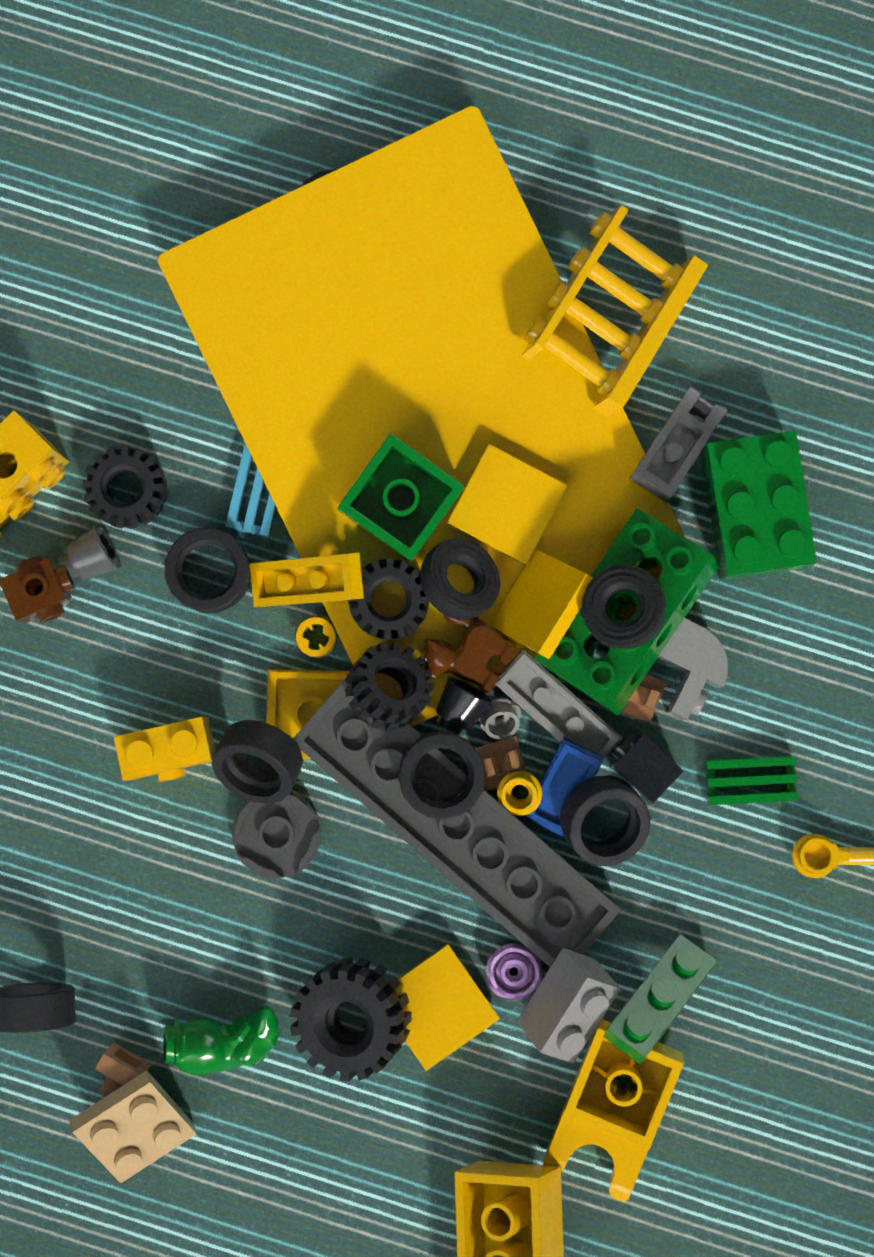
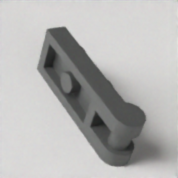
M693 385L689 387L629 478L665 503L670 500L728 410L721 403L716 402L714 405L700 396L702 391ZM691 410L698 416L705 419L704 422H701L700 420L689 414V411Z

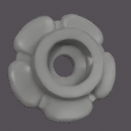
M507 698L493 699L492 703L479 718V721H481L480 727L491 738H508L515 734L519 728L521 709L516 703H511Z

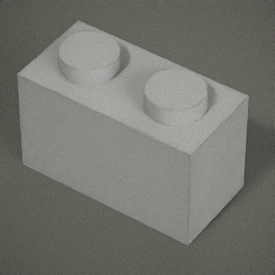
M562 948L521 1013L517 1023L540 1053L574 1064L621 988L596 959Z

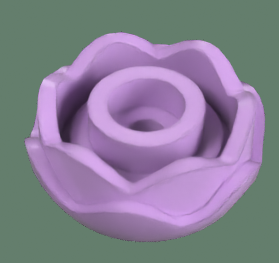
M513 943L500 947L490 956L486 965L487 980L491 990L496 995L512 1001H520L527 998L538 988L542 980L539 958L526 946ZM513 967L518 969V974L515 976L510 974V969Z

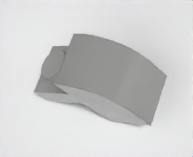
M684 618L657 658L685 672L666 713L680 720H688L690 713L696 716L699 714L709 693L703 690L705 683L715 688H723L728 674L727 656L717 637L706 628Z

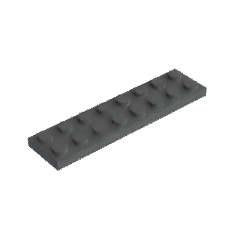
M344 680L293 738L300 747V750L549 967L552 966L562 948L583 955L618 915L621 909L485 790H483L472 808L461 816L446 820L429 818L414 810L402 794L398 774L400 760L407 748L422 735L410 724L401 729L397 725L393 731H385V722L376 729L371 727L373 721L371 717H368L364 722L360 720L358 716L363 711L360 707L353 711L350 708L349 703L354 696L346 697L345 688L349 683H346ZM438 749L427 752L416 765L414 777L417 788L425 797L432 801L446 802L453 800L463 792L467 785L468 775Z

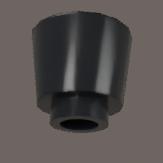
M449 676L436 708V713L439 715L437 723L446 730L460 735L463 729H472L492 703V700L469 683Z

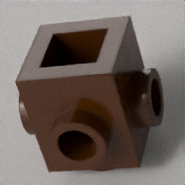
M41 555L21 561L16 565L17 572L0 579L1 588L13 616L18 622L26 624L37 618L40 623L54 620L65 614L64 606L74 603L69 591L74 590L75 585L66 566H58L56 561L49 558L43 560ZM43 584V590L38 594V589Z

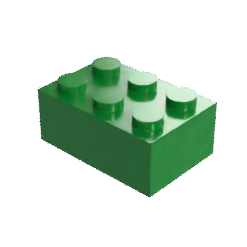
M796 430L707 443L700 454L720 581L804 569L816 564L817 559Z

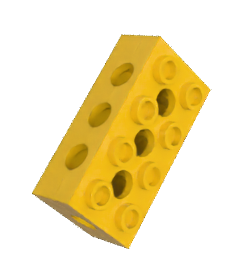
M15 410L0 423V529L11 519L17 521L22 518L34 504L31 499L43 487L48 490L55 486L65 475L66 471L63 468L69 463L33 424ZM17 466L14 474L10 476V473L13 470V468Z

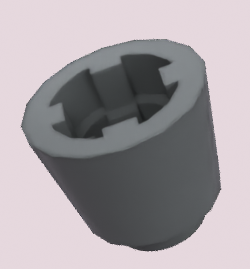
M97 524L67 545V553L62 556L63 562L71 576L74 578L81 576L84 580L103 575L121 567L120 558L113 542L105 530Z

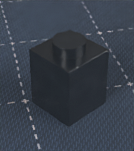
M630 734L627 735L611 753L616 760L610 767L648 803L653 804L684 772L645 734H639L635 739Z

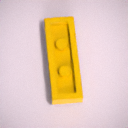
M359 553L250 563L254 607L364 598Z

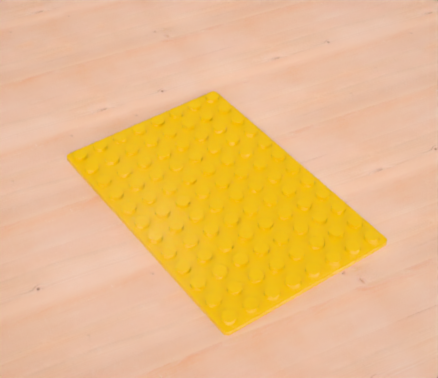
M469 106L160 254L158 264L301 558L359 553L361 569L375 560L394 558L409 563L420 572L427 554L441 542L453 538L473 541L489 553L500 575V591L497 599L489 609L477 616L483 621L491 623L526 565L447 524L464 490L412 563L338 511V505L390 433L463 484L465 488L488 444L568 485L535 549L589 576L598 566L636 508L685 537L669 502L665 503L629 479L644 457L645 452L624 409H620L608 418L593 407L601 393L596 391L598 386L543 348L530 361L521 356L529 344L523 339L526 332L538 317L544 320L551 308L545 304L546 300L556 285L562 280L489 128L477 107ZM565 313L554 333L603 367L583 324ZM459 564L449 565L447 568V578L452 587L463 594L472 593L474 581L471 574ZM652 568L647 572L657 580L662 573V568ZM382 582L372 592V607L382 616H396L406 606V593L395 582ZM348 600L323 602L353 665L371 646L375 648L381 642H386L388 647L393 642L401 643V652L409 646L415 650L411 657L416 661L422 656L427 638L445 640L453 648L457 649L464 633L463 627L447 622L443 614L429 602L425 619L416 630L401 638L391 640L380 639L369 635L357 625L349 610ZM632 604L622 608L618 619H630L635 614L637 605ZM496 630L499 635L507 637L508 639L517 644V648L511 656L510 660L508 661L507 665L518 654V652L521 649L525 650L533 659H535V657L538 654L537 652L529 649L528 647L522 645L521 643L513 640L512 638ZM497 655L491 656L487 662V666L497 674H500L507 666L499 661ZM425 663L421 666L422 671L425 670ZM384 673L376 674V683L385 695L393 699H402V689L394 678ZM452 673L442 674L437 678L431 677L427 682L434 683V690L429 694L432 698L425 709L408 724L413 727L438 715L436 708L448 677H458ZM463 680L480 690L479 685L470 681Z

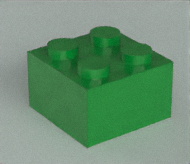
M390 433L337 509L341 514L412 563L465 486Z

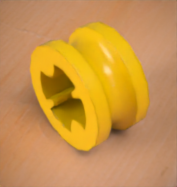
M312 617L306 619L297 629V645L303 653L310 657L320 658L326 656L336 645L337 635L335 629L323 618ZM314 625L323 626V634L329 637L325 647L319 644V650H311L310 641L304 638L308 628L314 631Z

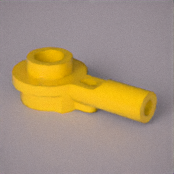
M813 833L804 835L796 841L791 857L794 867L803 876L820 878L826 876L832 869H836L838 865H874V847H837L835 843H832L825 836Z

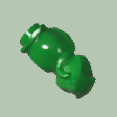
M269 1006L261 1008L256 1014H248L235 1020L230 1027L225 1023L220 1025L210 1019H195L180 1024L179 1020L174 1018L173 1026L164 1027V1063H173L180 1070L198 1076L228 1071L242 1065H255L267 1057L271 1047L276 1046L280 1030L278 1019L273 1009Z

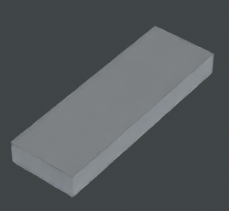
M521 649L499 674L500 676L495 685L559 742L565 736L603 755L605 758L622 739L618 733L525 650Z

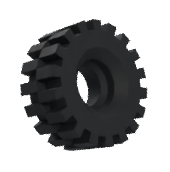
M352 957L343 958L337 964L333 961L310 978L294 998L298 1002L291 1007L290 1017L298 1018V1020L290 1026L292 1036H301V1040L295 1046L300 1054L308 1050L312 1055L307 1063L313 1069L319 1063L324 1065L325 1068L322 1075L329 1078L337 1071L340 1072V1081L348 1082L356 1074L359 1081L367 1079L373 1072L377 1074L402 1048L401 1045L408 1038L410 1030L405 1027L412 1021V1012L403 1011V1008L410 1002L407 993L398 996L396 989L401 985L400 981L396 976L390 982L383 977L388 969L380 964L374 970L369 969L371 960L361 958L355 964H353ZM346 1001L352 1002L364 1011L368 1020L365 1031L354 1033L342 1025L337 1015V1009L341 1003Z

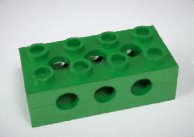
M638 508L635 509L591 574V577L594 578L601 571L617 565L636 566L645 571H649L652 568H662V573L657 582L664 592L667 609L665 620L659 632L642 646L632 649H616L611 647L608 654L604 657L594 658V650L601 642L588 630L583 619L581 607L551 658L547 659L540 654H537L535 657L545 668L617 716H619L719 567L711 553ZM621 590L614 593L607 603V615L611 621L617 624L633 622L637 619L642 609L639 595L630 590ZM627 605H637L636 612L630 619H618L622 608Z

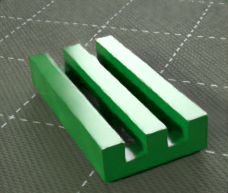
M796 756L705 761L707 805L799 801L798 792H796ZM784 766L785 774L715 778V769ZM786 783V792L716 795V787Z

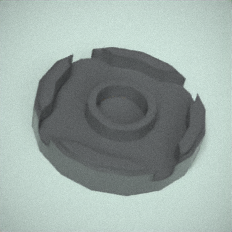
M293 792L282 801L270 804L247 800L236 814L232 828L234 848L242 864L256 875L271 879L290 877L305 869L317 854L322 837L320 819L312 805Z

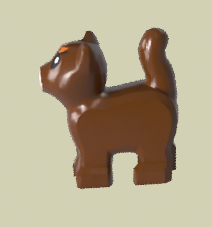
M443 614L447 622L463 627L464 633L457 649L453 648L445 640L427 638L425 640L426 646L422 653L423 659L426 661L425 670L430 669L432 677L436 678L442 674L452 673L458 678L479 685L480 690L487 694L492 690L500 676L487 666V662L491 656L497 655L499 661L507 665L517 648V644L507 637L499 635L492 625L479 617L459 620Z

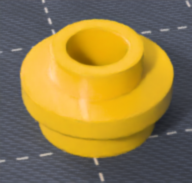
M523 770L512 771L500 781L497 790L499 803L513 815L523 816L530 814L537 809L541 802V783L530 772ZM516 785H523L528 789L529 795L524 799H517L512 794V788Z

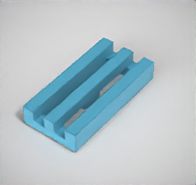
M245 443L225 527L270 538L277 508L270 493L262 526L254 525L264 484L258 468L245 521H238L253 459Z

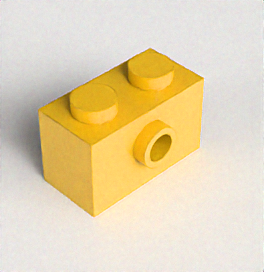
M197 717L113 737L123 781L158 775L160 783L186 777L184 768L212 762L215 752L208 717Z

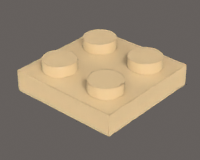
M147 1070L69 1120L72 1133L120 1183L197 1134L190 1118Z

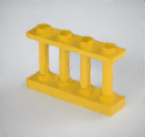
M622 204L610 215L604 211L595 221L589 231V234L594 239L588 249L582 246L570 261L567 268L573 273L566 284L560 281L549 295L545 304L551 308L544 320L538 317L526 332L523 339L529 344L521 355L530 361L544 348L598 386L596 391L601 393L593 408L607 418L625 406L708 267L707 263L695 255L682 265L677 263L671 265L622 230L619 225L629 210ZM608 243L614 245L662 280L660 285L665 289L659 299L654 297L650 300L597 262ZM587 277L640 314L639 320L644 324L637 335L635 333L627 334L575 297ZM565 313L619 350L618 355L623 359L616 370L613 368L609 371L554 333Z

